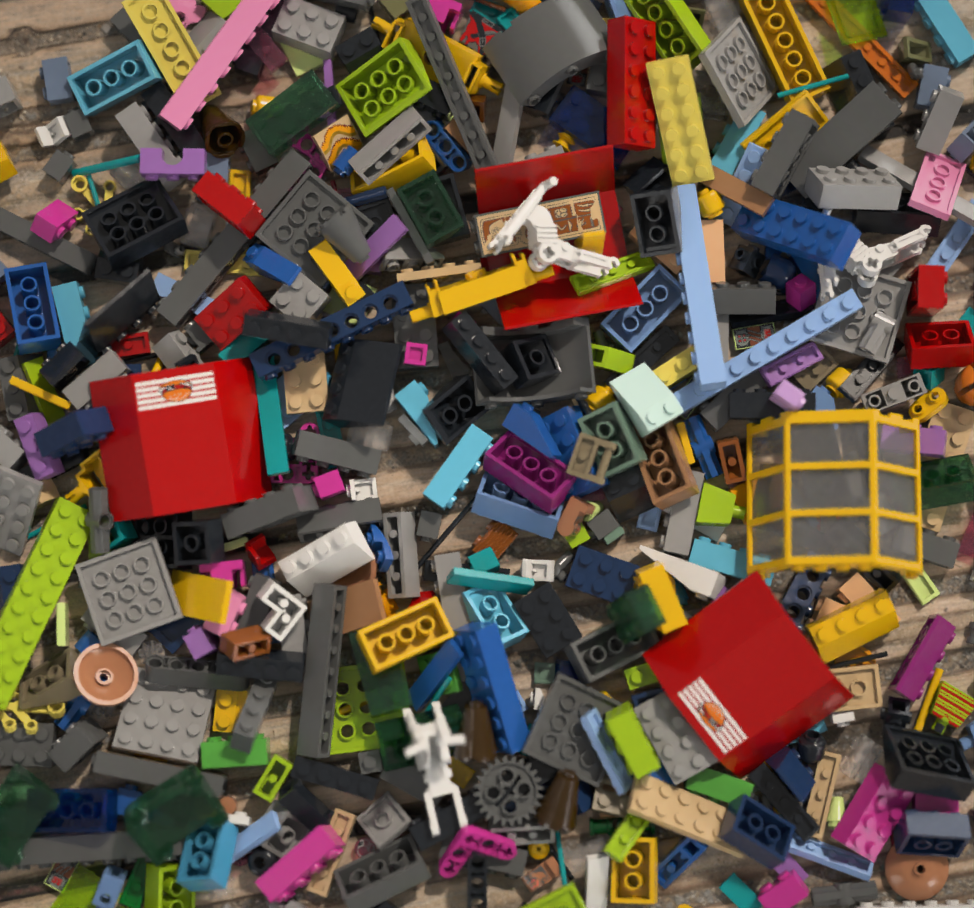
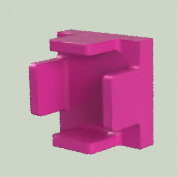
M429 0L443 34L449 21L453 20L450 26V34L454 35L458 23H460L463 16V4L454 0Z
M234 560L199 565L201 575L208 576V574H211V577L233 581V588L238 587L236 573L240 571L241 587H247L246 561Z

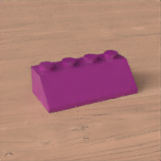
M510 430L484 453L483 470L549 514L564 501L577 478L566 473L568 469L566 464L558 459H550Z
M939 614L930 615L888 689L905 699H909L910 702H914L915 699L919 700L924 692L922 688L926 680L929 682L934 675L935 670H933L936 662L940 663L945 655L943 650L946 644L950 645L955 638L956 633H954L956 627Z

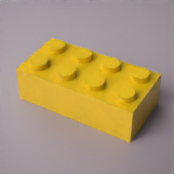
M433 597L359 630L355 635L373 675L437 647L455 636L437 597Z

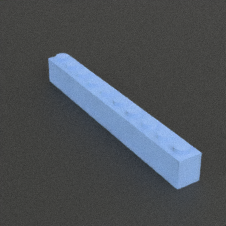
M695 183L678 185L681 204L682 252L675 253L677 266L681 265L682 272H679L678 275L679 283L684 285L685 292H681L682 302L688 308V312H684L686 325L690 324L691 332H688L689 345L693 344L694 352H691L692 365L696 364L697 372H694L695 385H700L701 392L726 388L727 380Z
M851 288L725 362L726 388L701 392L700 385H695V381L674 392V396L684 410L681 415L860 311L863 305L854 290Z

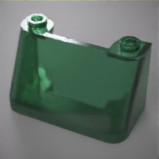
M17 762L0 785V864L10 870L14 864L18 866L23 859L24 854L21 852L45 814L50 810L54 812L61 801L58 799L59 794Z
M195 765L184 768L134 800L124 811L127 834L156 866L171 859L175 843L206 823L212 828L222 827L229 820L227 811Z

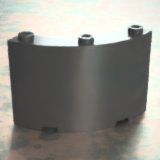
M547 0L510 22L512 26L503 33L502 31L496 33L482 49L519 105L534 106L540 102L541 98L549 90L567 77H572L578 71L590 66L607 63V24L590 0Z
M573 317L550 322L551 327L540 328L539 325L520 327V331H508L504 327H480L499 353L512 341L546 334L562 372L534 386L518 390L511 383L507 388L494 396L473 370L476 406H485L486 410H493L498 407H511L514 403L523 404V402H526L534 408H541L547 403L570 399L584 400L588 398V395L596 393L589 318Z

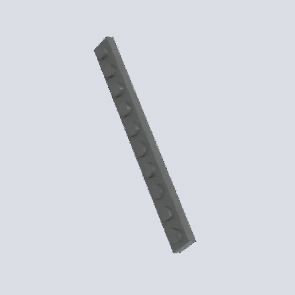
M406 1V6L475 169L499 165L430 1Z

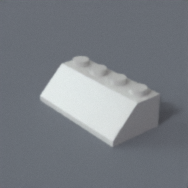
M352 521L344 523L279 561L278 564L287 582L305 597H309L312 595L314 583L332 584L374 560L375 557L357 522Z

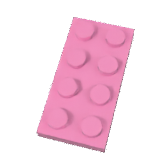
M926 151L908 205L948 221L967 164L960 163L958 160L941 153L938 156Z

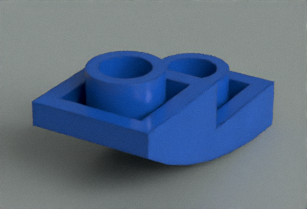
M371 524L368 531L365 532L364 538L373 554H375L379 572H388L394 560L391 548L380 529L375 524Z

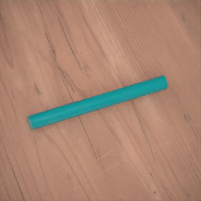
M140 154L73 169L72 176H84L140 163Z

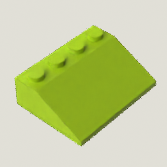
M403 37L397 38L335 85L365 138L371 136L432 90L421 57L412 42Z

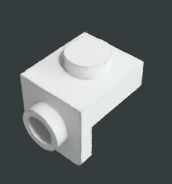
M57 116L46 126L34 129L42 148L57 146L71 135L64 116Z
M375 477L357 480L349 479L350 484L346 485L347 497H351L353 502L365 500L368 497H378Z
M523 559L520 574L522 577L533 578L534 581L554 582L555 561Z
M850 710L832 712L829 714L830 723H837V727L850 725L849 721L855 720L854 712Z
M235 811L234 815L228 814V821L239 828L238 833L252 824V819L245 812Z

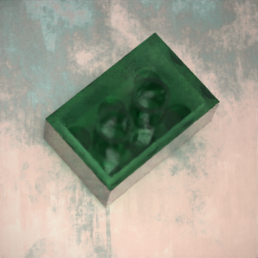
M434 169L396 189L397 195L427 249L465 230L463 220Z
M648 583L623 594L606 606L607 616L614 622L617 628L616 634L623 641L624 645L647 635L667 623Z

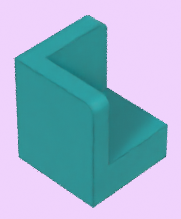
M945 368L913 369V375L920 373L925 388L928 390L934 389L944 381Z
M130 520L113 522L114 528L110 532L114 541L110 543V549L124 548L139 538Z
M491 547L485 548L467 558V563L472 570L492 573L500 570V564Z

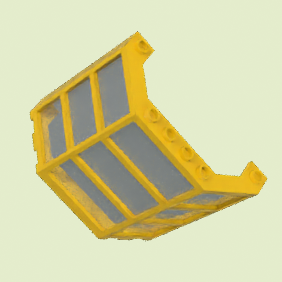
M853 409L787 411L780 413V418L777 419L770 416L761 419V424H747V576L757 570L765 581V578H770V573L786 569H792L793 572H804L805 569L812 568L817 572L827 571V568H836L837 571H849L850 568L870 571L872 567L900 571L901 576H905L906 579H917L918 576H923L919 419L903 420V415L887 413V416L880 415V410Z

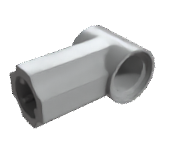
M877 310L868 326L867 333L860 342L859 348L875 356L884 338L892 330L896 320Z

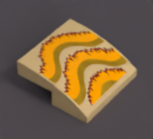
M348 114L311 136L321 152V159L330 173H333L335 168L332 163L344 148L346 149L350 145L357 151H360L364 147Z

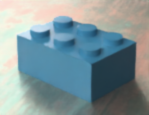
M225 818L189 821L176 882L191 892L226 889L239 828Z

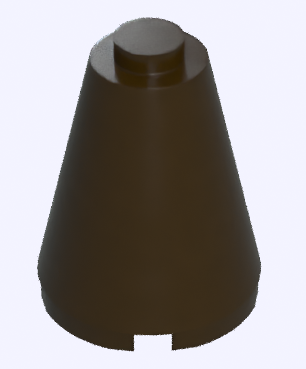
M213 104L206 105L200 110L199 118L204 146L210 154L216 158H228L234 155V151L239 147L240 149L242 148L246 136L245 131L238 122Z
M480 700L469 701V704L465 705L458 735L465 736V744L455 745L454 758L462 762H469V758L476 759V763L493 761L496 759L497 749L487 706L482 704Z
M564 769L557 773L540 802L541 806H538L535 810L534 819L537 817V823L541 826L557 832L560 831V828L566 829V832L575 830L579 777L575 771Z

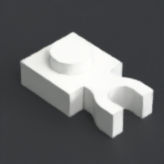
M405 414L398 418V421L410 433L408 438L416 446L420 444L423 447L429 442L426 436Z

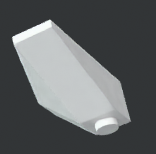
M640 545L639 549L652 560L663 563L667 572L696 593L695 597L707 601L708 598L715 600L728 580L719 572Z

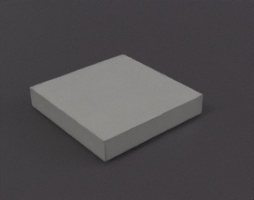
M389 791L384 793L356 818L357 822L380 851L410 827V822L412 821Z

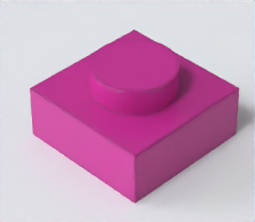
M407 342L404 364L426 366L428 344Z

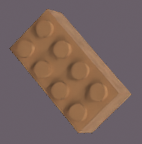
M673 420L643 438L636 427L633 426L648 460L640 463L639 467L653 505L664 510L700 493Z

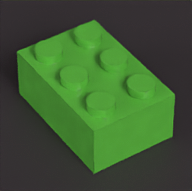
M264 733L258 734L250 754L229 747L232 735L228 736V740H222L221 736L208 737L205 742H201L202 769L266 765L271 761L270 737H264Z

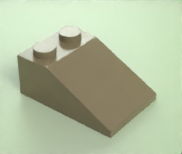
M69 647L21 676L19 708L27 709L67 702L80 696L81 694L75 685L73 677L74 665L79 654Z

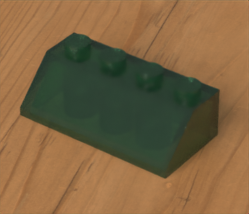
M968 453L945 457V459L939 458L920 462L921 510L974 501V466ZM914 463L900 465L902 467L914 469ZM885 471L890 486L888 491L894 512H915L914 477Z
M454 704L441 707L451 733L450 736H457L462 720L459 705ZM432 710L413 714L416 724L423 725L435 722L436 720ZM399 717L374 723L384 771L388 772L416 765L414 755L407 758L404 751L415 745L404 718ZM456 744L447 745L450 757L454 756Z

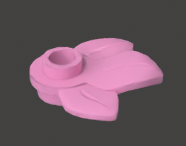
M169 0L178 17L184 18L182 24L185 29L189 24L201 21L206 13V7L196 6V0Z

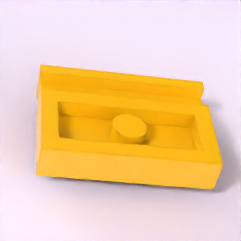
M216 690L213 731L233 733L248 697V691Z

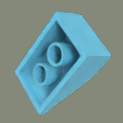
M413 380L395 395V399L432 446L437 449L439 445L436 432L422 412V409L429 403L427 396L429 391L422 382L417 383Z
M472 588L462 593L470 622H497L504 649L521 642L529 632L506 592Z

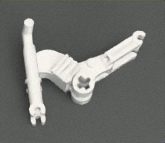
M555 177L541 182L528 198L521 203L508 222L504 223V227L495 239L487 245L488 250L494 246L496 250L493 254L497 255L503 246H507L512 241V237L521 225H524L528 230V248L533 252L528 258V265L534 271L540 272L548 267V265L556 264L568 270L598 279L602 276V273L603 276H606L613 266L616 268L620 265L616 257H607L583 249H577L568 242L558 239L556 234L557 225H554L550 213L544 207L537 205L546 190L558 183Z
M823 208L822 214L830 216L832 209ZM921 225L919 229L894 239L890 243L878 244L870 248L864 245L863 242H860L859 239L844 269H847V272L851 273L852 276L858 275L857 282L861 287L871 288L876 284L880 270L895 266L922 253V248L926 244L923 240L927 239L931 227L929 225ZM818 263L817 273L819 274L821 287L820 300L824 301L825 296H828L829 301H831L834 297L832 281L833 285L837 286L839 277L836 275L834 268ZM866 275V276H868V277H872V279H871V280H870L869 278H865V279H864L863 276Z
M439 701L431 702L433 715L436 719L435 722L423 725L416 724L410 708L402 709L404 721L407 723L408 730L415 745L404 750L407 758L414 755L418 772L425 771L423 779L428 784V787L423 795L432 836L440 835L432 801L433 797L452 793L460 828L468 826L459 788L450 782L452 771L451 768H447V765L451 764L447 745L465 744V736H450L451 733Z

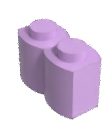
M785 379L777 386L769 400L786 412L800 410L806 401L803 398L805 393Z

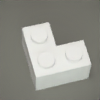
M270 578L257 593V596L272 608L260 625L272 636L282 641L308 607Z

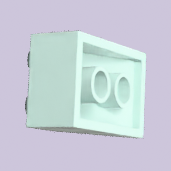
M645 363L609 382L610 387L642 438L676 419L684 412L674 394Z

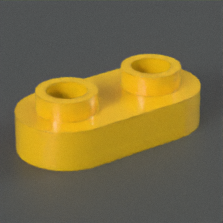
M936 387L929 390L909 407L910 417L919 419V423L926 422L946 407L949 401L948 395L942 388ZM939 395L937 399H933L934 396Z

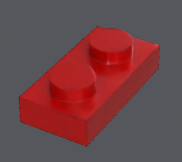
M149 333L128 334L120 343L115 341L111 345V350L115 351L120 358L150 354Z

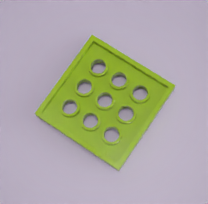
M404 661L373 675L368 664L339 667L337 685L345 682L348 684L349 690L344 695L336 693L330 755L414 745L402 709L410 708ZM381 678H390L391 686L388 689L380 688L379 681ZM361 680L369 681L370 688L368 691L361 692L358 689V683ZM386 698H390L394 702L393 708L389 711L384 710L381 705L382 701ZM370 701L373 706L372 711L363 713L360 709L362 702ZM342 704H349L351 706V713L349 715L342 716L340 714L339 708ZM391 719L396 722V729L393 732L385 730L384 723L387 720ZM367 722L375 725V731L370 735L363 732V726ZM345 725L353 727L354 733L351 737H344L342 735V728Z

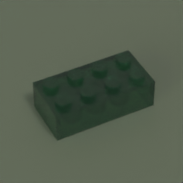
M311 69L245 122L267 152L276 158L341 106L319 76Z
M358 631L348 633L372 719L399 712L405 708H413L402 663L373 675L355 637Z

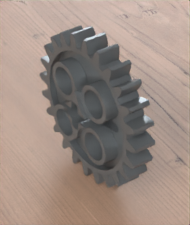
M503 756L502 762L496 758L494 760L495 765H492L490 762L486 763L488 770L480 769L483 776L475 777L480 781L479 784L473 785V787L478 789V792L473 793V796L479 797L475 805L482 804L483 807L479 812H487L485 819H489L492 816L493 824L501 820V826H505L506 821H508L510 827H513L514 820H516L521 825L522 817L530 820L528 813L536 814L533 807L541 806L536 801L537 798H543V795L538 794V790L543 789V786H537V782L541 778L534 777L537 770H529L531 763L523 766L524 759L522 758L518 763H516L515 756H512L510 761L507 760L506 756ZM505 769L512 773V778L509 782H505L501 778V773ZM518 775L521 776V779L511 789L512 796H505L501 804L496 807V802L505 793L503 788L510 787ZM522 783H525L529 788L525 796L518 793V787ZM492 786L498 789V796L495 799L489 798L487 794L488 789ZM508 800L513 801L515 804V809L511 813L506 812L504 809V804Z

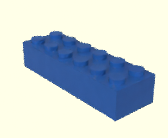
M777 199L774 200L764 218L742 206L731 227L742 239L843 271L862 234L851 222Z
M472 621L454 629V641L465 654L460 660V664L464 669L466 684L469 687L472 700H480L482 704L487 706L497 752L513 754L520 751L529 731L497 622Z

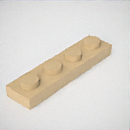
M825 751L824 758L816 764L813 777L816 783L810 791L806 811L820 826V829L811 837L819 839L823 837L842 755Z
M335 808L330 825L344 843L347 844L357 815ZM343 853L336 859L331 858L326 863L328 866L319 874L315 872L310 877L312 880L308 883L306 890L323 897H328L335 878L333 871L338 869Z

